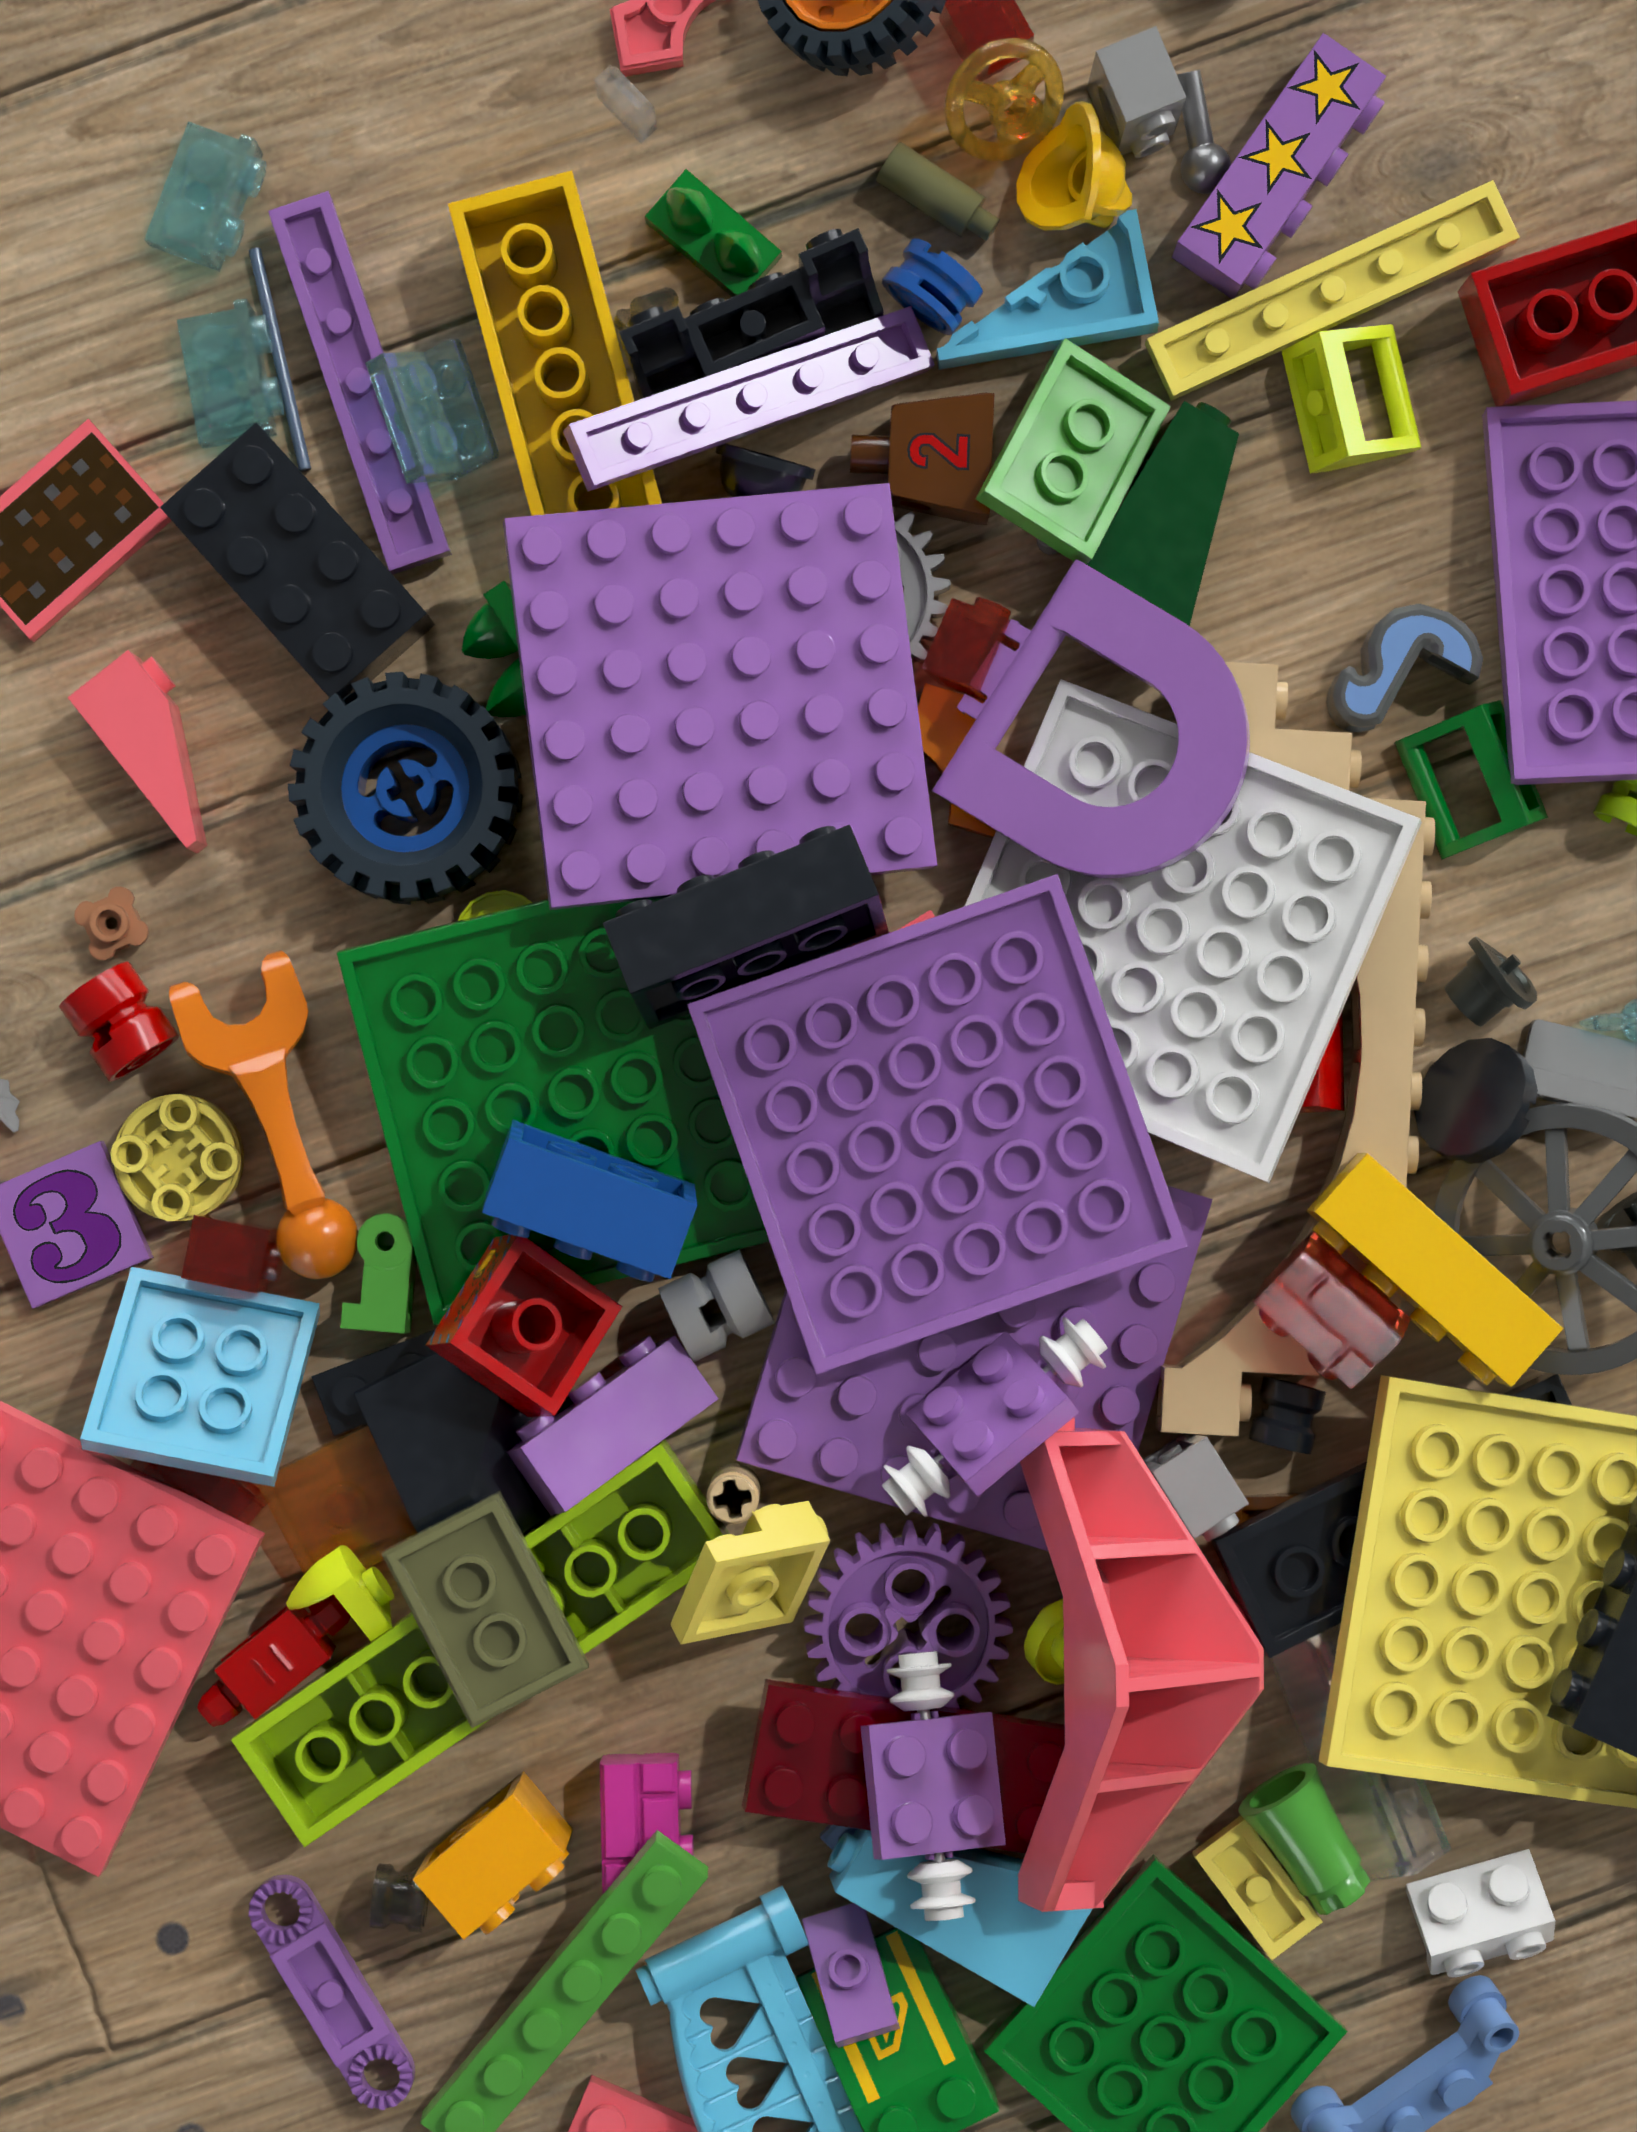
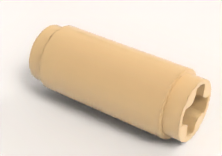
M730 1463L718 1469L711 1479L706 1496L707 1506L711 1514L717 1520L726 1524H740L748 1520L753 1515L752 1511H756L759 1502L761 1486L758 1476L750 1467L740 1463ZM727 1480H735L739 1490H750L745 1493L741 1506H732L730 1497H719L723 1493Z

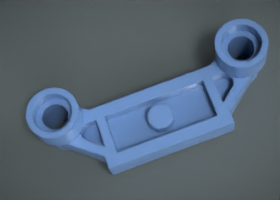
M1472 1976L1463 1980L1454 1988L1448 2002L1449 2009L1460 2023L1457 2032L1352 2105L1344 2106L1335 2090L1328 2086H1315L1304 2091L1292 2105V2120L1300 2132H1425L1456 2109L1470 2103L1476 2095L1493 2084L1489 2075L1500 2053L1510 2049L1519 2037V2028L1506 2011L1507 2003L1504 1996L1493 1981L1486 1976Z

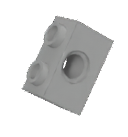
M1152 27L1096 51L1087 85V92L1105 134L1115 142L1122 156L1133 151L1135 158H1142L1167 146L1170 143L1169 136L1175 132L1186 95L1157 27Z
M1183 1433L1143 1459L1193 1539L1203 1535L1206 1541H1210L1224 1534L1239 1522L1235 1512L1249 1504L1207 1436Z

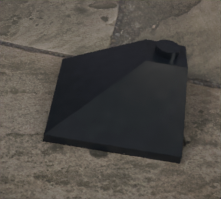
M432 1352L354 1392L357 1403L417 1533L498 1491L501 1492L522 1534L550 1516L507 1454L508 1450L522 1441L516 1431L534 1417H527L436 1352ZM569 1396L566 1397L555 1416L573 1404Z

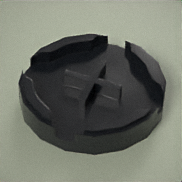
M1492 1038L1469 1039L1448 1049L1429 1068L1422 1081L1421 1105L1418 1111L1414 1110L1418 1133L1431 1149L1452 1161L1463 1160L1467 1164L1483 1163L1504 1153L1522 1136L1529 1120L1525 1116L1529 1110L1530 1102L1534 1105L1536 1104L1538 1089L1533 1068L1510 1045Z

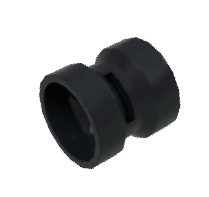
M1263 1376L1259 1395L1263 1402L1269 1404L1268 1410L1262 1409L1261 1415L1253 1419L1249 1439L1290 1451L1311 1454L1315 1440V1434L1311 1429L1314 1415L1322 1411L1326 1392L1297 1383Z

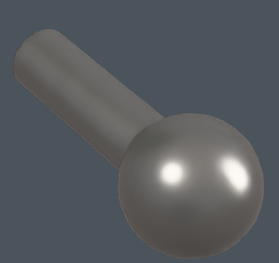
M1195 70L1177 75L1186 95L1182 114L1189 150L1185 153L1181 162V175L1185 184L1191 190L1201 194H1210L1231 166V161L1227 152L1221 146L1214 143L1200 70Z

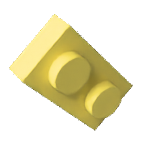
M1241 1815L1192 1852L1195 1859L1271 1961L1323 1923L1320 1916L1305 1896L1301 1895L1290 1876L1258 1833Z

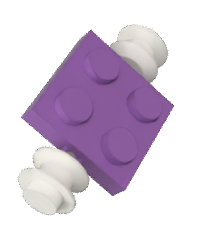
M1063 1317L1062 1322L1065 1333L1060 1338L1054 1341L1043 1335L1039 1337L1040 1355L1047 1363L1046 1366L1041 1360L1036 1363L1005 1331L906 1413L921 1433L934 1446L930 1452L935 1457L932 1459L924 1449L907 1446L906 1451L909 1463L900 1470L888 1465L883 1466L891 1478L883 1483L882 1487L906 1516L917 1508L926 1517L927 1511L924 1501L933 1493L947 1499L950 1497V1483L948 1477L942 1471L943 1468L947 1473L954 1469L978 1497L1079 1413L1069 1397L1056 1385L1058 1379L1055 1375L1064 1384L1082 1388L1084 1385L1081 1370L1090 1363L1102 1369L1106 1368L1100 1355L1108 1347L1086 1320L1082 1318L1073 1325L1066 1317Z
M937 1651L898 1655L899 1668L887 1669V1673L901 1678L902 1688L900 1693L890 1698V1703L903 1711L917 1710V1713H911V1720L861 1726L873 1857L878 1860L925 1855V1860L932 1861L919 1863L907 1874L908 1879L921 1883L922 1897L910 1904V1908L924 1909L925 1921L964 1917L963 1905L975 1903L976 1899L961 1892L960 1880L972 1873L973 1870L958 1859L945 1858L953 1857L952 1851L1006 1845L992 1712L939 1717L938 1711H930V1709L943 1707L955 1696L954 1692L941 1688L939 1674L952 1666L951 1663L938 1664Z

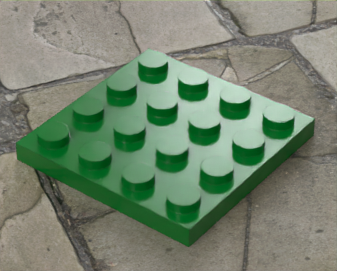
M1153 1854L1068 1949L1035 2007L1022 2001L983 2045V2049L992 2060L1072 2132H1259L1348 2031L1340 2021Z

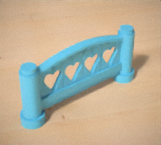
M783 1886L759 1896L761 1905L645 1959L647 1964L635 1969L650 2005L652 2006L663 2000L670 2012L671 2034L679 2076L692 2119L698 2132H752L754 2123L759 2118L765 2116L812 2122L806 2132H863L786 1958L787 1955L808 1946L809 1943ZM715 1997L759 2003L756 2011L732 2047L719 2049L712 2044L711 2032L713 2026L705 2023L700 2018V2008L704 2001ZM737 2057L786 2063L760 2105L749 2109L742 2107L738 2103L737 2092L739 2085L731 2082L726 2076V2068L731 2060Z

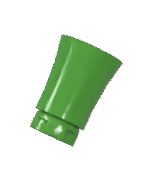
M1303 1763L1279 1772L1256 1787L1242 1801L1238 1809L1239 1814L1265 1841L1285 1868L1301 1895L1308 1897L1319 1915H1328L1335 1910L1346 1908L1365 1893V1888L1371 1882L1370 1878L1360 1865L1361 1856L1346 1834L1328 1799L1315 1764Z

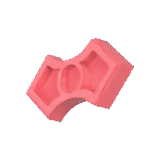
M629 0L613 6L610 9L621 76L627 77L684 67L683 46L689 27L698 14L716 0Z

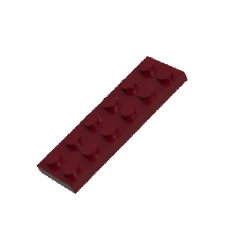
M765 1679L742 1801L744 1811L871 1831L861 1726L911 1720V1713H917V1710L903 1711L890 1703V1698ZM946 1706L930 1709V1711H938L939 1717L979 1713V1711ZM992 1714L1006 1845L986 1848L1026 1853L1065 1747V1725Z

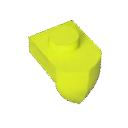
M340 1545L316 1561L297 1583L286 1602L289 1610L301 1609L316 1604L334 1594L370 1641H373L392 1628L390 1601L394 1599V1594L389 1583L376 1567L372 1566L366 1570L346 1545Z

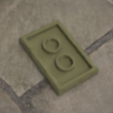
M500 1491L382 1552L389 1570L471 1728L589 1668V1662Z

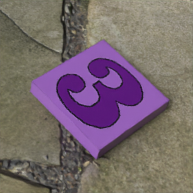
M104 1141L96 1142L0 1184V1234L32 1309L154 1258L132 1205L118 1183L114 1165Z

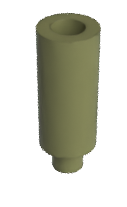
M899 142L890 153L877 176V183L960 237L969 229L987 241L1000 221L998 217L982 208L986 200L985 196L902 142Z

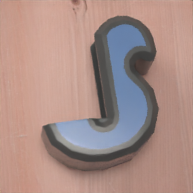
M1423 604L1394 608L1376 623L1366 635L1360 650L1362 676L1358 675L1354 667L1348 666L1334 678L1327 693L1326 704L1328 714L1335 725L1344 731L1355 733L1374 729L1377 724H1381L1417 657L1422 658L1428 664L1465 684H1472L1479 679L1483 663V656L1476 636L1465 623L1449 612Z

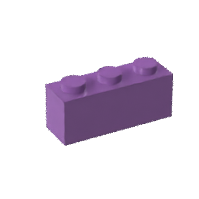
M650 1335L643 1338L618 1357L624 1365L623 1368L606 1380H604L600 1372L595 1373L569 1392L568 1396L573 1404L555 1417H534L516 1431L522 1441L508 1450L507 1454L550 1515L568 1511L718 1400V1397L675 1335L657 1343L653 1341Z

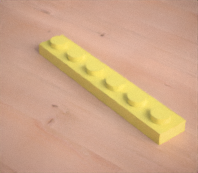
M1494 180L1157 333L1146 339L1145 346L1170 400L1173 401L1278 353L1319 331H1326L1514 245L1520 236Z

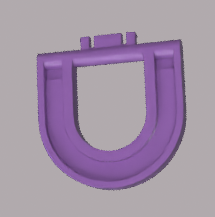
M1075 559L1031 631L1022 626L1018 621L1012 619L1006 626L1003 634L1020 644L1019 648L1013 651L997 641L970 685L986 695V701L982 704L969 695L964 694L957 708L964 715L966 713L976 720L932 791L1041 859L1064 870L1098 878H1128L1144 875L1174 864L1195 851L1208 840L1229 814L1241 790L1248 766L1250 731L1247 710L1233 674L1223 658L1204 637L1184 622L1085 563ZM1065 636L1070 637L1156 689L1169 702L1174 712L1178 726V749L1174 763L1163 782L1150 794L1138 801L1117 807H1102L1082 802L996 750V747Z

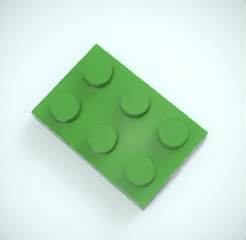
M1065 338L1052 353L975 499L1070 560L1075 561L1076 559L1087 564L1093 559L1171 406Z

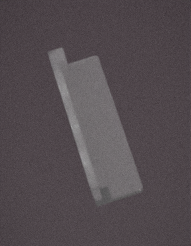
M1340 1624L1269 1658L1309 1761L1316 1765L1328 1799L1346 1834L1361 1856L1360 1865L1369 1876L1370 1881L1416 1875L1452 1849L1425 1780L1329 1767L1319 1762Z

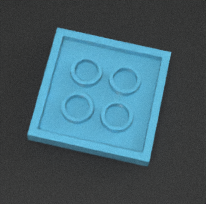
M131 1267L81 1434L82 1450L274 1487L318 1324L320 1304Z

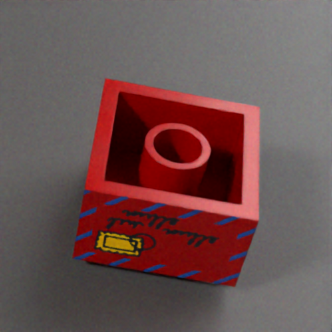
M511 1234L495 1237L428 1340L426 1346L527 1417L555 1416L623 1306L529 1239Z

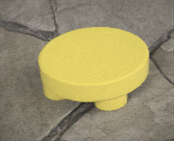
M169 1094L156 1097L139 1106L122 1125L110 1152L116 1178L127 1198L146 1214L166 1221L194 1220L217 1210L235 1191L244 1165L242 1140L231 1118L214 1103L201 1097L186 1094Z

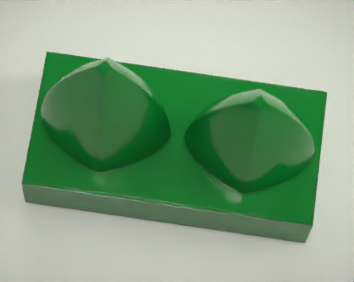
M687 169L684 170L645 215V221L652 229L731 297L748 291V287L752 283L765 277L782 258V251Z
M502 581L483 594L487 603L474 614L466 628L461 649L462 653L466 656L493 659L505 657L518 651L511 586L506 581ZM519 658L505 669L490 693L486 710L491 716L518 717L526 715Z

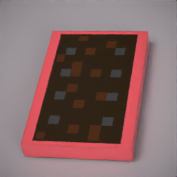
M89 419L82 423L0 496V607L33 642L40 638L172 521L160 508L164 502Z

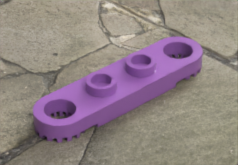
M277 1875L267 1879L255 1891L249 1903L248 1917H250L252 1928L256 1930L268 1950L269 1957L336 2067L338 2066L350 2086L352 2094H355L361 2104L364 2103L371 2109L379 2108V2110H385L386 2108L397 2106L398 2103L406 2098L415 2079V2064L411 2054L310 1887L303 1880L292 1875ZM276 1892L291 1894L294 1899L298 1900L297 1904L300 1906L298 1920L288 1926H280L273 1923L265 1911L266 1899ZM385 2057L386 2060L390 2059L394 2065H397V2070L400 2071V2082L394 2088L381 2091L368 2084L364 2075V2068L369 2061L375 2058L381 2059Z

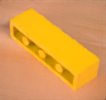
M1357 1153L1306 1210L1318 1221L1311 1230L1320 1240L1340 1256L1347 1248L1351 1250L1367 1265L1360 1272L1362 1277L1388 1299L1398 1292L1415 1308L1409 1316L1412 1322L1438 1343L1446 1335L1464 1352L1457 1361L1485 1386H1488L1495 1379L1500 1384L1512 1387L1564 1329L1368 1153Z

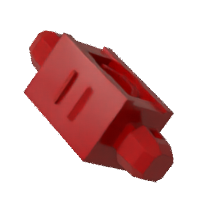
M334 1594L309 1606L310 1613L305 1608L289 1610L286 1605L221 1658L222 1663L214 1671L223 1682L218 1679L202 1695L197 1705L198 1711L211 1726L224 1725L240 1714L243 1710L241 1704L256 1720L331 1658L336 1645L327 1636V1633L333 1637L349 1622L351 1617Z

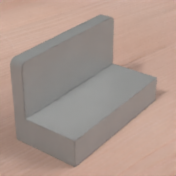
M1540 1019L1531 1022L1523 1057L1534 1070L1538 1089L1537 1098L1556 1103H1577L1609 1109L1637 1122V1043Z

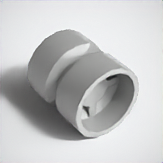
M740 1249L708 1264L706 1276L702 1278L689 1273L658 1288L673 1325L693 1362L725 1348L727 1337L732 1333L745 1338L775 1323L757 1281ZM715 1298L722 1312L706 1317L702 1306Z

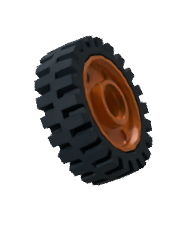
M757 0L761 12L768 20L767 23L791 51L812 67L823 72L827 68L834 75L848 76L850 68L859 76L873 74L872 63L874 62L883 69H886L897 63L893 52L898 49L907 56L918 47L912 37L917 31L926 37L935 26L929 17L930 12L941 14L946 0Z

